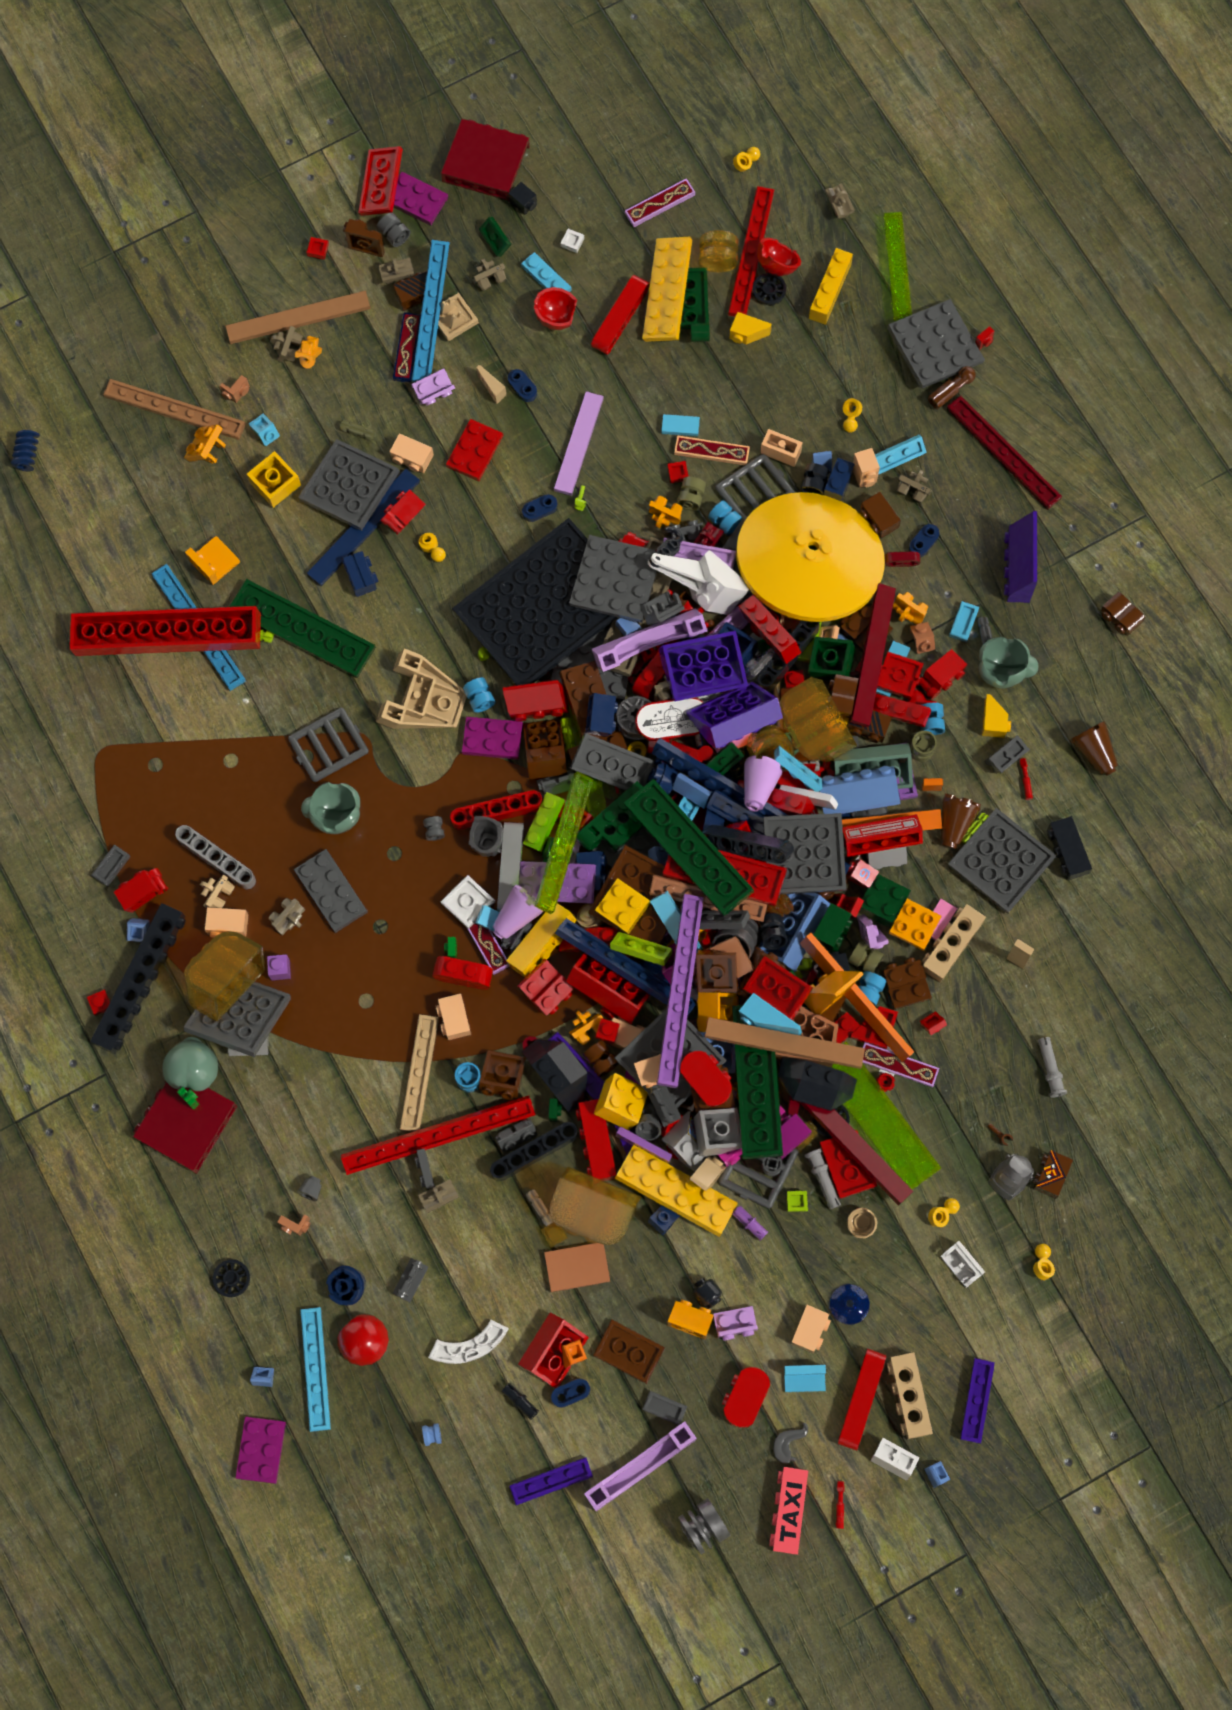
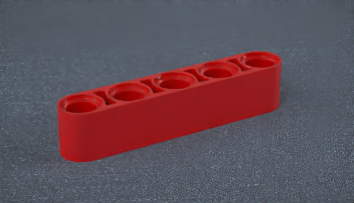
M636 275L630 278L595 334L591 343L592 348L606 355L611 352L647 294L650 282Z
M531 790L454 809L451 812L450 819L455 829L463 830L472 827L475 818L473 815L477 811L482 812V816L497 821L538 811L542 803V796L538 791ZM537 798L539 801L536 804H530L529 800ZM517 802L520 806L517 809H513L510 807L511 804ZM495 807L502 809L499 813L492 812V809ZM457 816H463L464 820L462 822H456L455 818Z
M867 1348L838 1439V1445L858 1450L887 1355Z

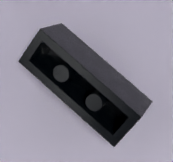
M1070 816L1051 822L1047 830V836L1050 841H1053L1055 846L1053 848L1054 854L1057 855L1056 858H1059L1062 864L1060 865L1062 875L1066 876L1069 881L1090 874L1092 866L1073 817Z

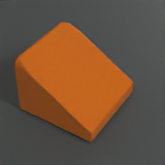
M580 1340L562 1346L565 1368L587 1359Z

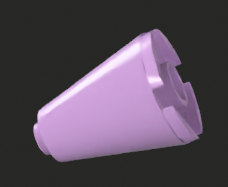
M751 756L745 761L744 802L750 811L756 812L764 808L782 775L780 763L772 758L762 756V759H756V756Z
M515 885L512 888L493 924L495 929L493 932L500 939L503 937L509 938L544 911L543 905L533 895L531 897L527 894L528 891L519 885Z

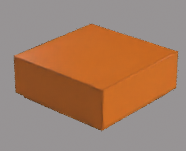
M942 778L923 779L922 791L942 790Z

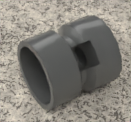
M394 213L386 214L377 224V230L387 238L393 247H399L405 243L411 233Z
M653 1103L644 1104L639 1123L636 1125L635 1132L637 1136L644 1140L651 1141L660 1136L662 1122Z

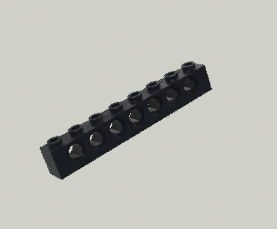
M161 903L90 1041L95 1046L112 1054H116L122 1048L123 1038L126 1033L130 1032L133 1018L140 1013L141 1003L144 998L148 997L152 981H156L158 978V970L161 964L166 962L169 948L174 946L179 929L181 930L185 925V915L182 912ZM171 924V928L168 931H162L164 925ZM157 941H162L160 948H153ZM153 958V963L150 966H145V961ZM143 975V982L136 983L137 977ZM130 993H135V998L128 1001L127 996ZM126 1010V1015L123 1018H118L119 1012ZM117 1027V1033L112 1036L109 1035L110 1029Z

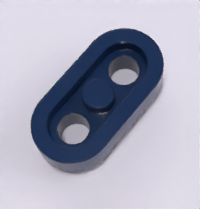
M512 370L508 374V383L524 402L535 400L537 388L522 370Z
M544 495L526 503L522 508L524 519L528 522H535L553 514L558 507L557 500L552 495ZM550 501L551 504L546 505L545 502ZM534 509L535 511L531 513L528 510Z
M933 524L925 525L911 541L909 551L920 553V558L925 556L939 538L938 527ZM927 531H932L933 534L930 535L927 533ZM920 544L922 548H917L916 545Z
M576 1379L556 1388L552 1392L551 1400L556 1407L565 1408L587 1398L590 1394V1385L584 1379ZM578 1386L584 1387L583 1393L576 1391ZM560 1394H564L566 1397L562 1402L558 1400Z

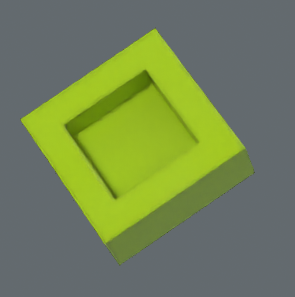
M787 1191L788 1212H808L807 1191Z

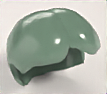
M996 637L986 641L980 649L979 674L992 687L999 689L1013 687L1025 678L1032 677L1038 672L1037 660L1030 655L1027 645L1020 639Z
M324 783L314 791L311 797L306 798L301 805L302 814L309 818L317 829L327 834L344 833L353 828L360 818V796L352 786L345 783Z
M187 1037L167 1053L162 1064L163 1077L172 1088L180 1089L187 1087L194 1091H203L217 1077V1057L198 1038Z

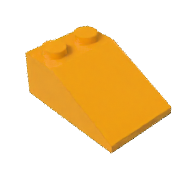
M833 971L830 975L825 973L818 980L819 984L817 986L811 985L813 989L804 1003L814 1014L821 1015L839 1000L864 974L861 971Z

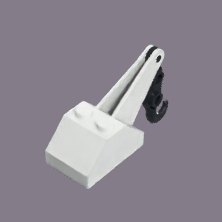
M665 527L664 531L673 532L676 538L667 539L648 560V565L652 569L689 587L692 599L706 611L725 615L730 614L749 591L742 577L710 550L700 561L674 557L680 550L683 536L675 527Z

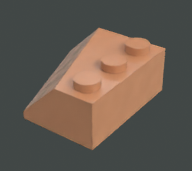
M801 1006L793 1019L801 1027L802 1033L800 1036L836 1043L838 1024L818 1014H814ZM776 1052V1059L780 1060L782 1057L808 1060L831 1068L833 1063Z

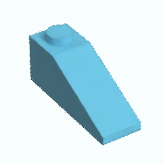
M754 993L739 1010L740 1020L745 1025L795 1035L802 1033L800 1025Z

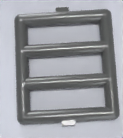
M765 454L760 455L715 486L716 491L723 500L732 507V511H736L745 520L747 517L724 488L734 483L755 510L760 504L739 479L748 473L769 500L776 497L754 469L761 463L765 465L785 490V494L795 493L784 479V473L780 469L777 470Z
M339 708L288 737V741L298 756L296 757L300 765L303 764L313 782L325 778L369 752L359 734L360 730L356 724L352 723L344 708ZM338 717H341L359 748L358 751L350 755L330 723ZM322 726L325 727L343 758L334 764L314 733V730ZM305 735L309 737L326 766L325 769L318 773L315 772L297 741Z
M795 1148L789 1153L785 1164L782 1163V1169L776 1182L737 1162L726 1167L718 1182L721 1186L739 1194L740 1198L744 1200L748 1198L770 1209L799 1151ZM755 1158V1159H757V1160L763 1162V1159H764V1158ZM732 1170L772 1188L768 1198L765 1199L729 1181L728 1178Z

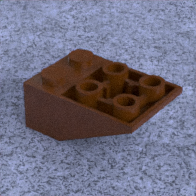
M561 719L523 724L529 779L567 775Z

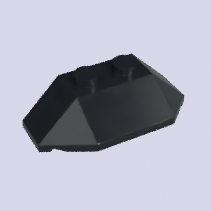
M537 1039L522 1051L533 1068L569 1113L576 1109L579 1103L585 1102L588 1073L564 1042Z
M782 1057L777 1074L778 1079L782 1082L792 1100L828 1111L852 1099L857 1082L856 1078L844 1071L808 1060Z

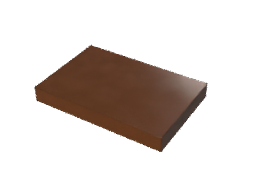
M611 1319L593 1356L647 1384L665 1347Z

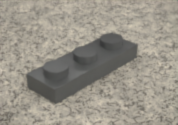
M748 910L730 911L725 916L719 911H702L699 929H744L750 915Z

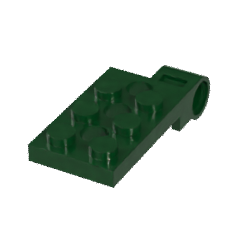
M688 268L686 284L692 283L694 288L685 289L680 329H691V342L710 341L707 268ZM692 299L695 301V304L689 306L685 301ZM691 315L696 319L693 322H688L686 317Z
M636 781L576 835L575 839L588 852L594 850L602 839L616 852L643 828L642 824L624 805V802L643 788V786ZM624 815L628 818V822L621 823L618 817ZM610 827L614 829L615 833L607 835L604 829Z

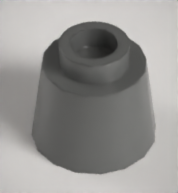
M314 1176L306 1178L297 1193L308 1200L316 1202L322 1187L320 1184L321 1180Z

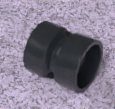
M816 463L807 464L800 491L823 495L829 473L828 468Z
M769 913L765 915L763 922L758 921L763 947L769 950H777L787 944L788 940L783 917L780 914Z

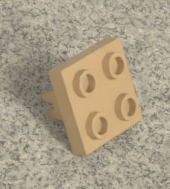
M459 293L441 303L438 328L448 341L479 323L477 317Z

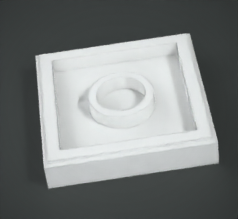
M468 875L441 901V904L468 929L476 922L482 905L491 907L495 903V900Z

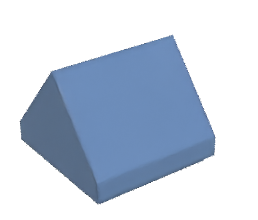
M254 1367L250 1378L252 1386L272 1387L274 1368Z
M941 1461L924 1469L933 1488L950 1480Z

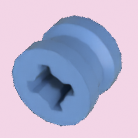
M439 1423L431 1427L422 1426L425 1446H430L431 1443H442Z

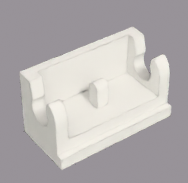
M960 1241L940 1256L965 1288L985 1273Z
M882 1438L871 1458V1462L906 1481L911 1476L919 1460L918 1456L885 1438Z

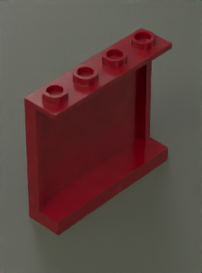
M461 119L441 172L442 182L509 201V192L512 189L525 151L530 148L529 137L523 134L511 133L506 129H497L488 124L476 123L470 119Z
M165 1080L166 1084L163 1089H159L154 1097L155 1102L152 1107L149 1106L146 1109L144 1120L135 1127L133 1137L197 1174L238 1106L233 1101L207 1088L203 1091L192 1090L198 1096L196 1101L199 1103L193 1110L177 1093L179 1089L172 1088Z

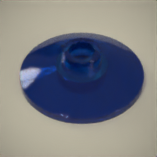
M853 1284L838 1287L831 1295L829 1303L830 1311L834 1318L846 1325H854L861 1322L867 1316L870 1308L866 1292ZM852 1300L854 1306L848 1307L846 1302Z

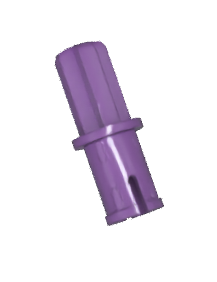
M738 1206L733 1211V1215L745 1226L744 1229H748L759 1241L768 1233L756 1221V1217L753 1218L742 1206Z

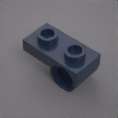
M662 1205L648 1219V1223L661 1235H664L680 1215Z

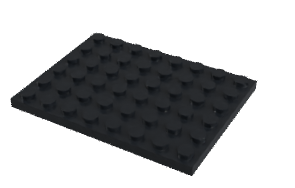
M570 518L566 519L452 608L453 612L516 686L535 683L618 618L569 605L588 541L586 536Z

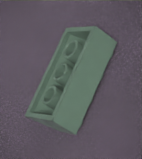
M909 743L833 751L835 776L846 772L856 773L864 769L874 770L883 766H894L896 768V778L899 777L900 784H897L898 789L913 788L912 758Z

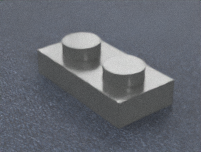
M425 1149L417 1150L418 1156L415 1157L417 1168L422 1170L423 1175L419 1176L422 1188L426 1187L429 1190L435 1187L427 1153Z

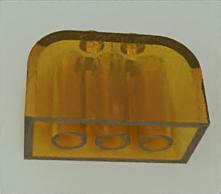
M810 677L782 696L779 703L784 721L782 725L787 733L790 732L793 738L791 739L793 746L799 749L803 756L811 760L830 762L857 747L854 738L822 680Z
M231 931L220 933L208 944H205L200 953L190 960L184 971L190 1005L197 1011L218 1021L266 970L263 946L240 933Z
M567 1167L558 1181L549 1211L555 1224L566 1229L569 1234L583 1236L591 1243L612 1245L619 1242L632 1223L642 1196Z

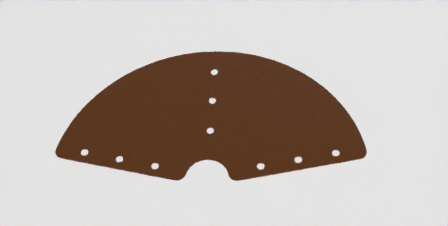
M350 732L337 733L349 755L359 750ZM328 733L316 734L333 764L343 759ZM362 733L359 734L369 752L317 782L311 780L303 764L300 765L296 758L298 756L288 741L290 735L117 744L106 746L97 754L95 759L96 797L107 850L109 852L113 845H116L131 856L117 874L120 884L134 878L133 875L138 871H150L158 868L162 874L161 878L168 887V890H163L164 893L161 895L155 892L157 896L137 909L135 913L139 919L149 920V926L161 903L185 915V925L181 930L179 929L176 935L177 940L174 946L169 948L167 954L169 959L205 993L219 972L224 970L290 994L291 1000L270 1033L300 1045L329 1053L389 1062H411L419 1014L438 1017L436 1006L439 1005L438 999L461 994L471 1035L448 1040L447 1035L443 1036L440 1024H444L442 1016L439 1017L432 1061L483 1054L487 1053L488 1050L494 1051L521 1043L529 1036H539L577 1017V1011L583 1013L598 1003L573 987L574 989L571 991L572 996L566 1001L562 1000L557 1005L559 1008L554 1014L546 1016L517 987L525 977L511 967L495 975L492 974L488 990L445 983L432 977L436 958L438 956L448 957V955L444 954V943H448V937H456L457 959L487 965L468 929L441 904V901L468 875L495 900V903L490 908L497 911L501 853L495 856L483 857L476 851H473L471 845H469L471 828L455 829L450 819L451 812L456 808L510 796L511 794L507 791V785L511 781H518L521 784L522 790L520 793L536 790L540 793L536 780L547 777L529 779L528 768L496 757L464 755L461 752L455 758L448 772L439 780L420 787L403 786L391 781L379 770L374 760L372 743ZM305 735L297 741L303 750H310L314 754V758L310 763L315 772L318 773L325 769L326 766L309 737ZM228 754H235L238 757V764L233 768H228L224 765V757ZM153 758H159L163 762V767L158 772H152L148 768V763ZM324 783L348 784L360 796V818L353 828L344 833H324L317 829L310 819L302 814L301 805L303 801L311 797L314 791ZM579 787L575 790L556 794V796L566 799L579 808H590L593 818L614 802L612 799ZM532 798L529 800V803L536 804L539 800ZM515 802L510 807L517 809L520 804ZM495 807L492 809V812L499 813L502 809ZM477 811L473 816H482L483 813ZM537 812L498 822L502 824L503 828L504 822L524 823V842ZM457 816L455 818L456 822H462L464 820L463 816ZM429 817H442L443 824L441 828L444 830L445 837L435 841L426 840L425 833L427 829L424 827L423 820ZM557 818L549 837L562 840L566 823ZM180 826H189L249 868L254 874L256 883L253 888L243 889L228 878L227 881L235 886L232 893L228 896L220 891L217 896L225 901L222 908L247 911L248 925L246 937H241L240 939H231L229 936L213 938L205 931L207 908L203 905L211 892H208L206 897L201 895L204 888L200 884L202 881L208 883L210 878L216 880L213 884V887H215L223 874L179 843L175 834ZM184 833L181 839H187L190 833ZM199 844L196 847V849L202 850L205 847V844ZM523 844L521 861L543 862L542 852ZM581 845L580 850H579V853L588 852V851ZM393 846L399 847L402 851V856L397 861H392L387 857L388 849ZM327 849L368 912L336 933L294 871L295 868ZM213 855L211 860H218L220 858V855ZM229 865L226 871H233L235 865ZM606 866L605 874L608 876L612 869ZM246 875L242 878V882H247L250 880L249 875ZM594 891V901L600 891ZM286 898L291 900L295 898L305 909L299 920L302 926L298 928L294 925L291 930L288 929L282 936L272 926L269 917L273 912L281 914L284 911L281 904ZM539 901L543 905L544 911L532 920L533 927L553 902ZM556 902L569 910L576 920L579 909L587 904ZM380 919L385 920L388 924V930L383 934H377L373 930L374 922ZM603 923L600 927H612V926H610V925H608V924H606V923ZM171 924L164 925L162 931H168L171 928ZM491 931L495 939L497 940L499 946L501 947L502 939H500L498 936L494 934L493 931ZM157 941L156 943L161 947L162 941ZM559 944L554 948L547 960L567 980L573 966L582 957L584 952H560ZM501 947L503 953L508 959L511 955L510 948L508 947V949H504L503 947ZM287 955L290 960L291 979L271 980L268 976L267 956ZM633 960V961L636 962V963H638V964H640V962H641L642 960ZM370 994L373 996L374 1003L370 1008L365 1009L359 1005L361 995Z

